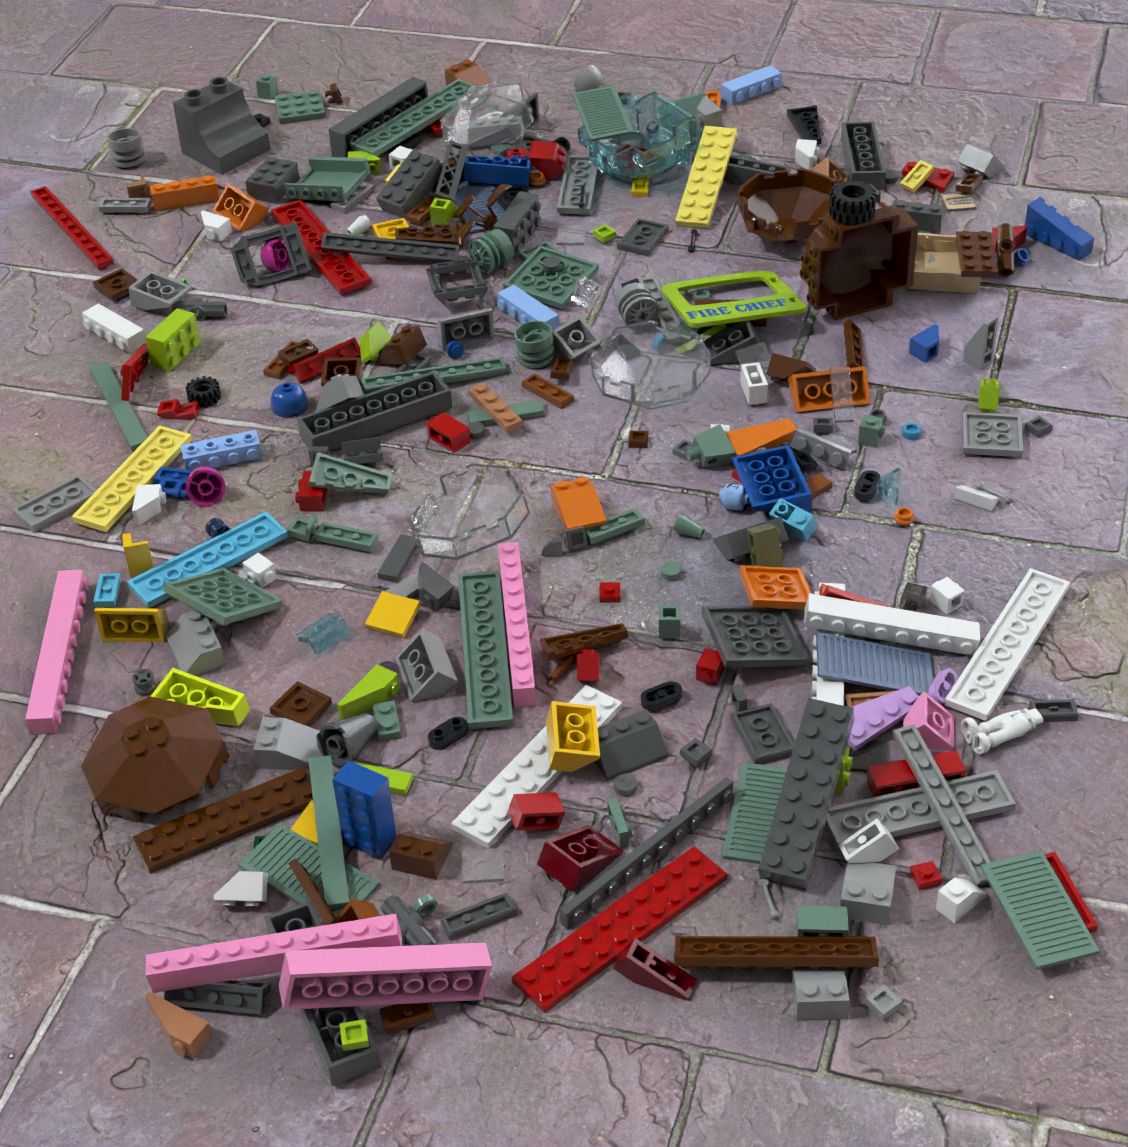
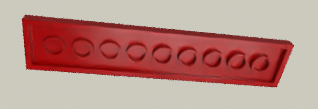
M302 200L271 209V215L281 226L296 221L301 231L300 234L308 258L340 295L372 284L371 278L349 253L322 251L323 232H330Z
M693 846L513 975L512 983L541 1011L546 1013L617 961L621 951L634 938L641 942L727 880V873Z

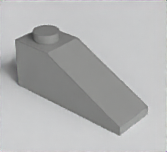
M995 315L983 323L966 344L963 351L964 362L980 370L993 362L998 316Z

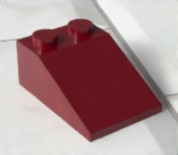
M588 824L545 841L537 865L545 873L562 883L565 888L572 891L588 884L622 854L623 849Z

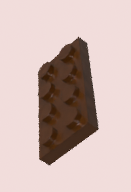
M956 231L955 238L961 277L997 278L998 270L992 233L986 231Z

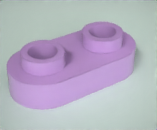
M951 668L939 671L929 687L928 695L940 705L946 703V697L958 680L955 671Z

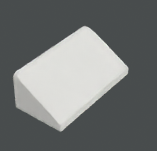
M964 485L955 488L954 499L992 511L999 501V497Z

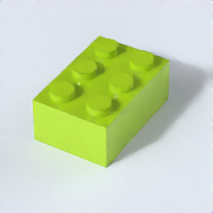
M177 308L145 337L152 367L169 372L200 344L195 313Z

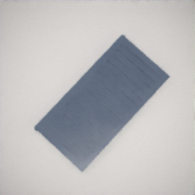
M481 182L459 183L454 203L459 208L465 198L472 194L475 196V199L470 206L484 217L487 214L491 215L486 205L495 187L493 184L487 185ZM498 201L491 206L494 214L498 216L496 218L498 220L505 211ZM468 208L462 215L465 223L474 218L477 222L484 224L482 219ZM474 224L470 234L488 230Z
M820 632L816 634L818 677L888 691H897L909 686L918 696L923 692L928 694L929 687L933 682L930 653Z

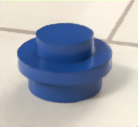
M1023 248L1016 249L1014 251V262L1021 266L1025 265L1029 259L1028 251Z
M459 341L450 342L446 348L447 355L452 359L460 358L464 353L463 344Z

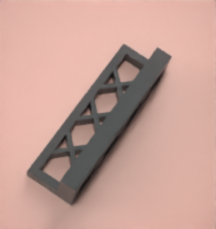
M452 140L449 141L434 196L454 202L468 146ZM455 147L460 150L458 154L454 155L451 148ZM453 160L455 166L451 168L448 161ZM450 173L451 181L447 182L444 175ZM446 186L448 190L447 195L441 193L440 188Z
M229 980L164 991V1000L176 1006L261 1015L264 1013L265 995L271 991V983Z

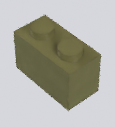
M770 523L748 528L747 535L752 566L783 567L784 553L782 548H780L779 540H781V534L779 529Z

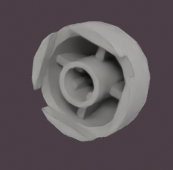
M590 65L586 67L587 70L584 73L582 71L579 73L574 82L576 87L574 89L577 92L602 88L604 78L601 71L595 65Z

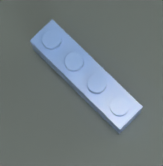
M768 66L722 83L721 98L734 105L781 87L782 73L774 67Z
M512 285L497 293L498 308L521 324L537 320L548 323L552 330L559 327V315L517 286Z

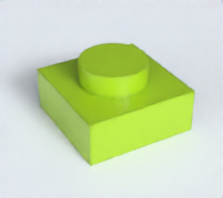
M606 224L593 230V236L603 243L617 237L616 230Z
M365 1019L339 1023L343 1051L369 1047Z

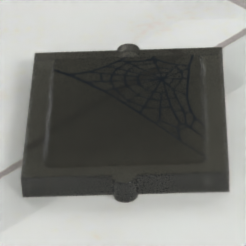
M871 740L856 751L850 747L849 757L853 758L850 771L865 772L867 774L868 766L887 763V741Z

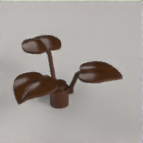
M502 184L493 191L486 205L491 215L487 214L485 217L470 206L475 199L474 195L470 194L465 198L454 216L459 218L468 208L479 216L484 224L477 222L474 218L466 222L455 235V240L458 244L463 246L464 240L474 224L489 231L494 230L493 226L498 221L496 219L498 216L494 214L491 206L507 189L512 187L511 185Z

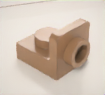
M144 176L141 177L140 182L126 184L129 198H149L150 184L149 181H145Z

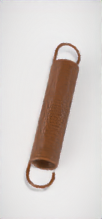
M577 654L564 657L548 676L550 683L557 682L574 662Z

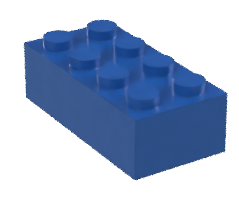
M348 761L332 779L342 841L349 847H355L364 851L369 856L382 859L396 838L389 779L382 774Z

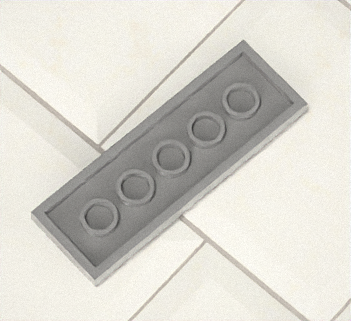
M567 155L557 213L564 215H586L591 213L599 168V156ZM581 186H585L583 200L585 205L583 208L578 206L581 197Z

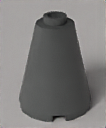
M364 713L327 723L320 727V732L316 736L317 746L323 756L331 755L333 765L343 766L348 761H351L377 731V722L374 717Z

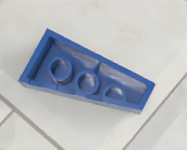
M496 155L492 159H488V156H466L463 181L469 183L481 182L487 185L509 184L529 187L531 175L529 155H526V158H519L518 155H512V158Z
M1042 197L1027 205L1025 219L1027 236L1079 261L1092 253L1094 237L1080 226L1073 225L1067 216H1061L1057 213V209L1052 205L1048 206L1044 203L1045 200Z

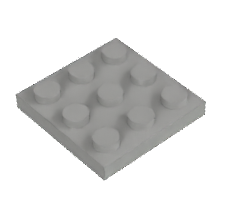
M963 412V454L1022 457L1021 415Z

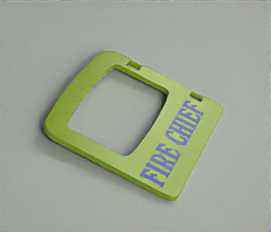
M769 271L698 278L669 283L662 287L664 297L688 326L693 328L798 314L807 311V305L775 273ZM751 281H764L776 293L764 297L705 305H690L680 294L681 291L687 294L688 290Z

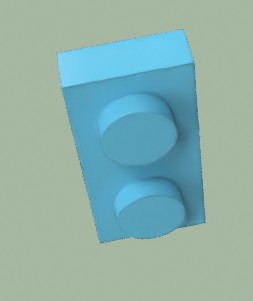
M104 573L99 575L93 600L95 608L116 607L122 580L120 573Z

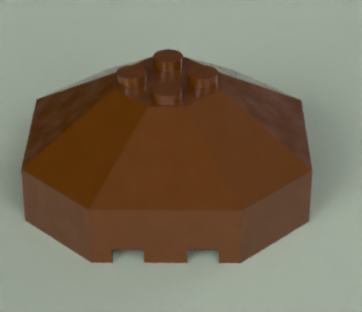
M799 168L797 173L788 174V170L774 171V176H765L764 172L756 173L738 188V207L747 231L775 242L788 241L789 243H795L797 240L809 239L814 229L821 225L823 220L829 215L830 191L834 187V179L806 168Z
M150 696L108 715L81 768L103 815L111 816L112 814L121 815L124 820L138 823L142 821L138 811L155 815L160 813L162 815V813L174 808V805L179 803L181 805L190 800H195L194 797L198 796L205 780L210 789L214 788L220 777L219 770L223 763L226 764L229 753L208 709Z

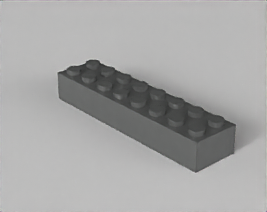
M412 77L329 128L332 157L348 158V152L355 151L351 149V142L427 98V82Z
M432 371L297 418L299 436L308 449L310 446H328L329 452L342 448V442L373 437L451 409V390L436 372Z
M808 698L759 864L760 879H767L771 882L807 890L854 724V708Z
M311 900L264 917L268 935L322 926ZM359 1006L299 1009L332 1086L381 1068L378 1048L368 1026L369 1047L343 1051L339 1023L363 1020L364 1017Z

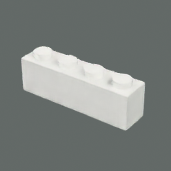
M96 304L82 312L83 325L87 330L94 332L128 353H132L143 344H147L143 328L100 304Z

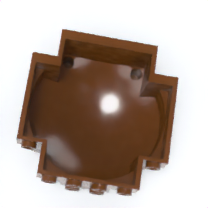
M885 202L876 203L875 216L862 224H843L842 222H837L831 215H828L822 224L814 229L806 245L802 246L800 277L809 287L806 296L807 302L815 310L825 308L827 314H830L834 320L892 306L893 292L895 290L913 286L918 224L902 207L894 208Z

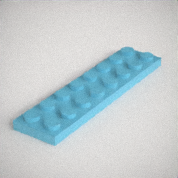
M264 512L128 580V588L149 609L171 597V595L163 591L165 583L221 568L228 569L288 538V531L270 514Z

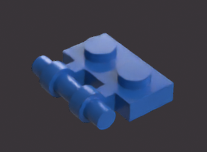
M160 467L154 482L155 484H161L162 492H165L167 496H173L175 499H181V497L188 498L184 489H186V481L192 471Z

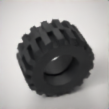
M847 181L834 185L830 191L829 215L836 219L837 222H842L843 224L854 225L868 222L875 216L877 195L875 188L859 181Z

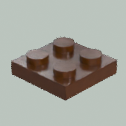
M121 268L93 281V285L103 295L115 301L129 294L128 288L138 279Z
M297 681L270 707V714L309 727L332 705V699Z

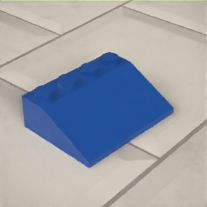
M789 445L732 457V462L753 510L770 513L781 498L809 513L812 512L811 491Z

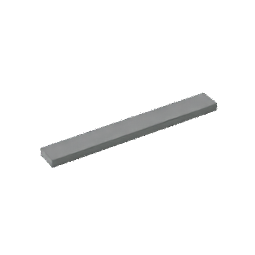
M915 724L893 730V737L973 884L977 887L989 884L981 870V865L991 861Z

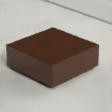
M630 430L628 448H648L649 431Z

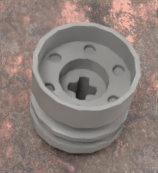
M122 128L108 134L107 139L111 149L110 155L113 165L117 167H132L141 164L145 160L144 148L141 146L142 137L139 130Z
M642 283L627 284L620 289L615 297V307L630 329L636 331L645 330L653 326L658 320L660 308L649 289Z

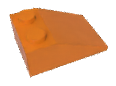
M579 477L573 481H560L550 485L552 506L566 529L580 526L590 528L607 524L594 485L588 477Z

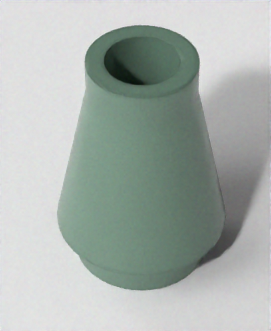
M679 515L673 530L677 531V534L701 539L705 528L686 515Z

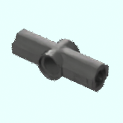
M197 298L195 301H177L172 305V312L177 308L195 313L197 321H202L205 317L226 318L228 307L225 302H209L204 298Z
M392 895L385 899V902L381 905V910L384 915H397L402 942L406 941L410 946L437 945V942L425 929L420 915L415 911L411 912L399 896L395 897Z

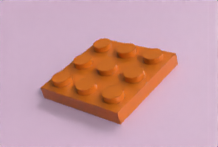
M740 565L739 574L752 607L760 609H805L808 595L811 592L801 568Z

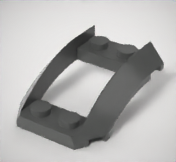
M296 221L261 233L242 236L237 244H234L230 250L242 283L261 286L312 270V264L309 261L300 234L301 231ZM283 238L292 268L258 277L249 247L264 244L272 239Z
M464 259L431 265L430 268H426L432 292L436 299L445 307V300L450 302L457 301L461 297L472 299L477 295L481 301L488 291V286H486L482 278L478 261ZM466 270L470 271L472 285L441 289L437 274L439 276H447L450 272L461 274L465 273Z

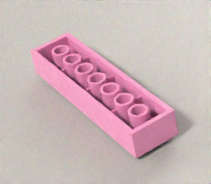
M486 943L293 950L285 952L279 981V991L283 1010L483 1000L492 963Z

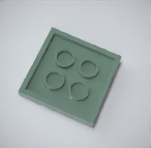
M320 90L274 96L280 124L326 118Z

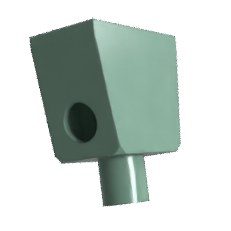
M721 424L696 435L692 448L686 450L688 461L698 459L703 468L733 464L732 457H735L736 454Z

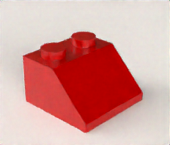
M531 142L528 160L550 181L565 170L567 151L564 147L560 146L557 142Z

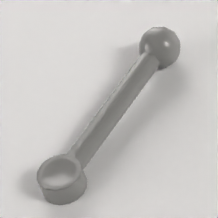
M983 482L976 484L978 489H984L1010 503L1013 501L1012 498L985 486Z
M761 879L759 886L765 892L771 910L770 917L776 920L779 918V912L775 910L768 889L769 881Z

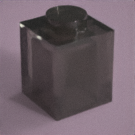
M907 582L900 599V609L922 613L926 604L928 587Z

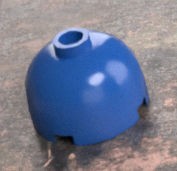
M283 383L277 386L271 394V408L273 413L279 417L291 418V414L296 413L299 416L308 408L306 392L300 385L295 383Z

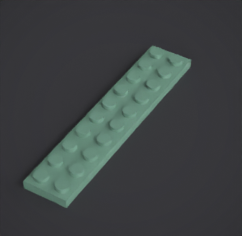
M457 79L351 142V149L365 151L378 157L383 152L388 151L401 141L411 137L416 132L421 131L434 121L481 94V87Z
M499 571L458 574L469 729L512 726L513 714Z

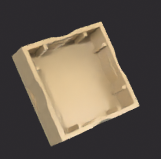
M918 233L913 286L907 287V289L979 294L981 277H961L956 235L945 236ZM930 255H933L935 257V260L931 263H927Z

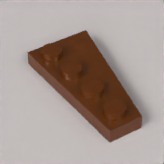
M462 222L456 223V226L442 224L441 227L433 228L432 225H427L423 229L418 227L395 228V239L452 244L463 248L455 240V235L462 227Z
M620 623L540 639V645L547 659L551 661L581 652L582 650L620 642L628 638V631L624 624Z

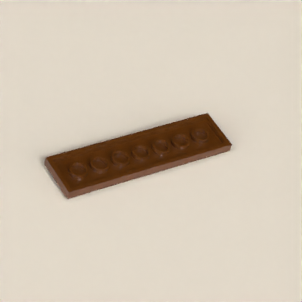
M305 767L299 768L134 835V843L149 873H153L305 810L310 801L313 800L310 775Z
M676 936L674 963L675 966H680L684 969H691L695 966H705L709 969L731 966L734 969H742L744 967H757L759 969H768L770 967H782L784 969H794L795 967H807L809 969H819L821 967H833L834 969L858 967L867 970L872 967H879V956L875 937Z

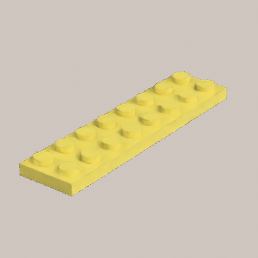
M704 127L676 216L675 223L677 226L709 229L736 139L737 128Z
M158 426L72 516L73 522L107 532L134 503L137 485H151L160 467L167 468L182 452L180 445L188 444L192 441L191 434Z

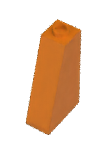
M790 418L725 433L736 451L735 456L781 447L782 443L792 441L798 427L793 424Z

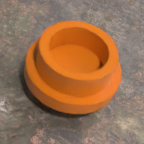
M541 172L532 173L529 179L530 184L534 186H541L546 181L544 174Z
M907 507L897 509L894 514L895 522L904 526L913 523V511Z

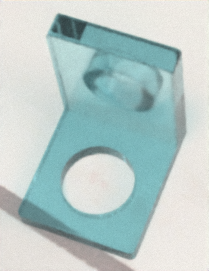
M899 468L879 479L878 495L893 505H896L898 501L899 489L896 487L900 485L901 470ZM891 490L893 497H890L887 492Z

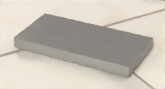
M77 475L13 508L12 512L29 530L35 533L78 510L97 489L83 477Z

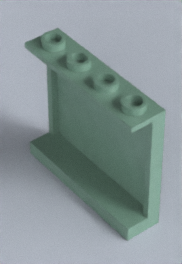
M311 156L308 159L310 169L297 183H285L284 186L288 199L346 201L371 171L367 158Z

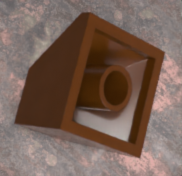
M772 353L766 375L771 377V381L782 383V381L788 382V377L793 374L815 372L816 368L806 361Z

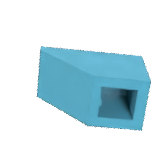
M781 498L769 513L773 519L781 517L785 530L805 542L809 540L818 527L813 514Z

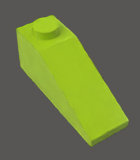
M979 378L978 409H981L982 412L992 413L993 410L998 409L999 379Z
M376 664L337 704L339 720L372 709L375 703L389 701L400 689L398 673Z

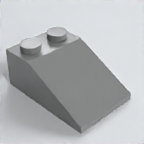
M150 270L128 289L131 305L143 310L171 307L191 291L192 286Z
M262 717L254 746L257 768L297 770L305 767L306 770L310 771L308 758L323 756L316 740V736L320 731L286 718Z
M847 863L840 906L847 907L848 919L889 925L896 866L881 863Z
M795 967L790 969L796 1021L848 1019L849 995L844 969H834L833 967H821L819 969Z

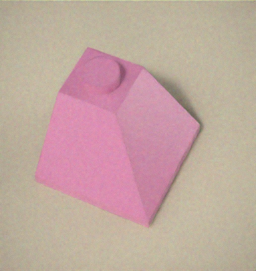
M926 692L921 693L904 718L903 727L915 724L928 749L953 750L954 716Z

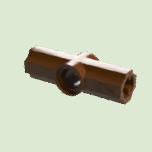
M1003 223L997 226L998 250L996 255L998 258V274L1009 276L1014 274L1015 243L1013 242V226Z

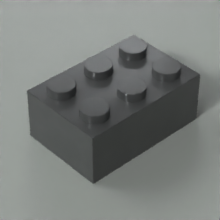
M268 157L245 181L247 194L256 200L277 204L286 194L284 184L297 183L299 181L298 164L290 160Z

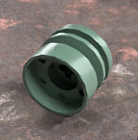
M494 229L484 236L472 240L468 247L471 260L478 261L480 272L485 274L509 263L514 257L513 245L509 237L500 229Z
M537 320L528 321L516 328L514 338L518 361L522 366L542 368L554 361L556 354L552 327L548 323Z

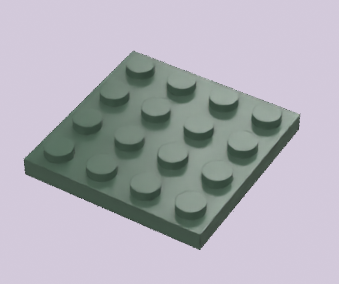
M540 245L503 283V289L515 285L539 302L564 309L599 271V264ZM552 256L559 258L561 267L558 271L547 272L543 269V260Z
M225 568L165 583L163 589L173 599L180 600L186 606L196 609L202 615L212 618L220 625H228L229 623L242 621L262 613L272 612V610L282 608L283 603L282 599Z

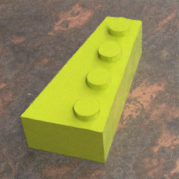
M175 668L170 670L151 695V697L206 708L215 724L239 727L250 712L245 694Z

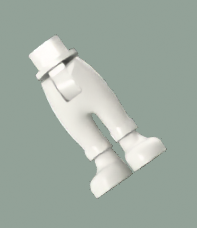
M1024 708L1021 711L1016 710L998 715L987 722L980 723L979 726L973 718L968 717L962 720L961 726L967 743L972 744L974 752L980 755L988 752L990 747L994 748L1001 743L1021 737L1028 731L1035 729L1036 725L1043 723V717L1035 708L1031 710Z

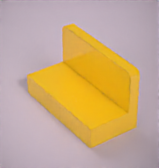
M131 533L122 534L123 548L130 577H136L154 568L148 541L133 543Z

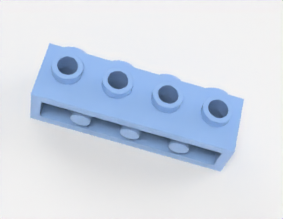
M256 430L180 445L185 469L191 471L202 466L218 468L262 459L261 446Z

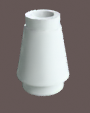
M359 216L346 231L348 235H359L370 230L372 223L367 216Z

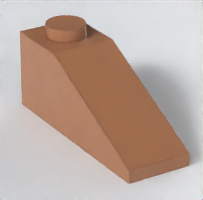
M147 992L145 996L149 1010L173 1050L180 1056L186 1055L195 1059L212 1038L209 1022Z

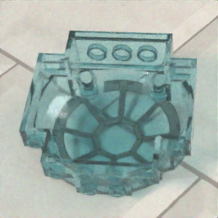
M655 91L641 98L636 97L630 92L620 97L634 134L590 142L585 127L577 129L578 142L589 149L590 164L609 177L634 179L662 174L679 163L682 165L687 164L690 160L689 148L696 145L695 116ZM626 144L633 145L619 153H616V151H618ZM634 146L645 148L648 150L642 152Z

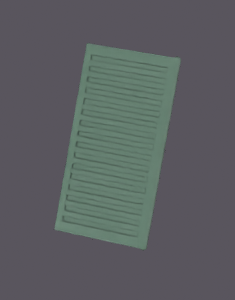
M614 85L572 93L590 142L634 134V130Z
M747 762L742 763L722 851L723 859L760 864L787 768Z
M280 823L238 864L239 868L244 871L267 872L268 885L296 903L301 904L309 901L310 898L288 864L294 858L298 859L308 870L324 897L318 846ZM344 862L349 902L352 898L365 901L378 888L379 882ZM344 908L331 910L337 917Z
M1042 850L981 865V870L1036 970L1100 953L1099 948Z

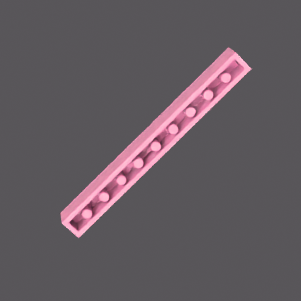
M519 543L498 544L514 708L536 706Z
M83 570L58 571L25 718L30 735L56 733L58 724H61L62 721L61 708L65 707L64 693L68 692L67 679L71 677L70 664L74 662L73 649L77 647L76 635L80 632L79 620L83 618L82 606L86 603L85 591L89 589V580L85 578Z
M390 914L147 954L145 976L153 993L278 973L282 972L286 951L402 946L401 929L397 915Z

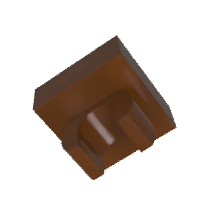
M336 83L331 84L330 90L325 92V97L332 96L328 99L329 104L336 101L337 105L343 103L342 94Z

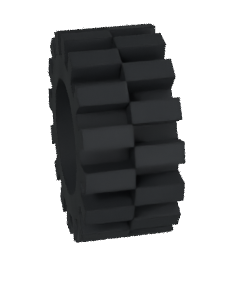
M202 376V379L196 377V380L192 379L191 383H187L186 393L189 403L198 401L200 408L202 406L207 408L208 405L213 406L214 403L217 404L218 400L221 399L219 382L215 378Z

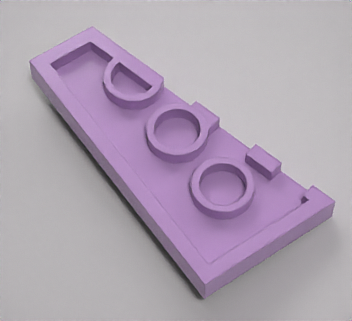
M908 686L853 706L855 720L848 745L856 751L903 720L919 696Z

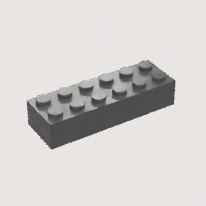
M874 121L842 122L841 142L849 181L872 184L877 190H884L886 170Z

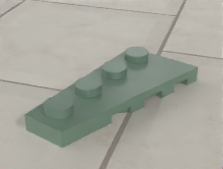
M317 452L308 487L388 494L393 475Z

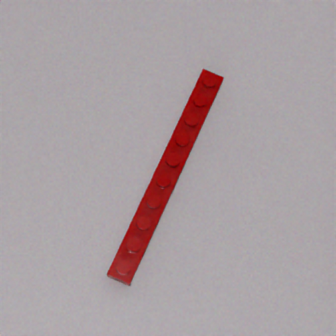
M46 186L31 191L33 199L98 270L114 264L113 258Z

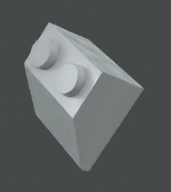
M966 144L957 160L962 165L961 168L967 172L972 170L974 174L983 175V177L991 178L1005 168V165L993 154Z
M581 315L552 330L555 352L565 358L575 359L602 343Z
M339 374L331 377V381L325 383L316 409L320 411L363 396L364 394L357 377L349 376V374L343 376Z

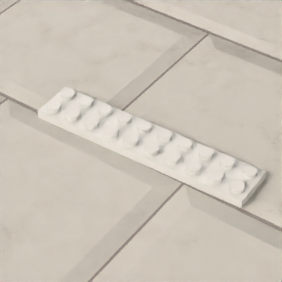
M1030 568L946 697L945 706L987 721L1068 591L1070 582Z
M585 685L569 702L596 706L598 728L607 725L622 709L621 701L588 685ZM547 726L451 823L452 830L490 849L513 824L508 813L513 794L543 793L563 772L549 770Z

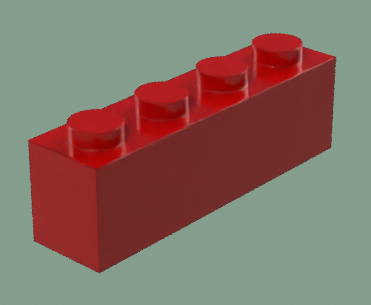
M956 750L932 755L946 781L965 777L966 769ZM906 760L868 766L867 784L873 797L921 787Z

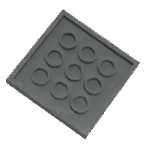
M752 606L702 607L701 614L725 667L807 666L809 658L785 609H760Z

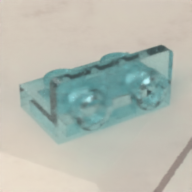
M327 613L296 635L300 642L311 644L315 654H320L347 636L349 630L342 615Z

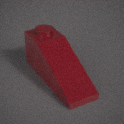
M634 938L621 951L613 968L636 984L686 1001L689 999L697 981L695 977L680 967L675 966L674 963L637 938Z

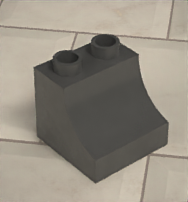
M215 77L209 81L210 85L202 89L186 91L185 97L173 102L182 154L222 175L271 148L268 132L261 127L252 115L246 103L243 88L229 82L225 77Z

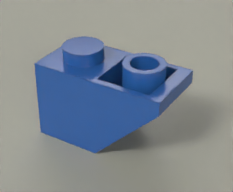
M937 324L910 338L909 354L924 363L938 356L939 328Z

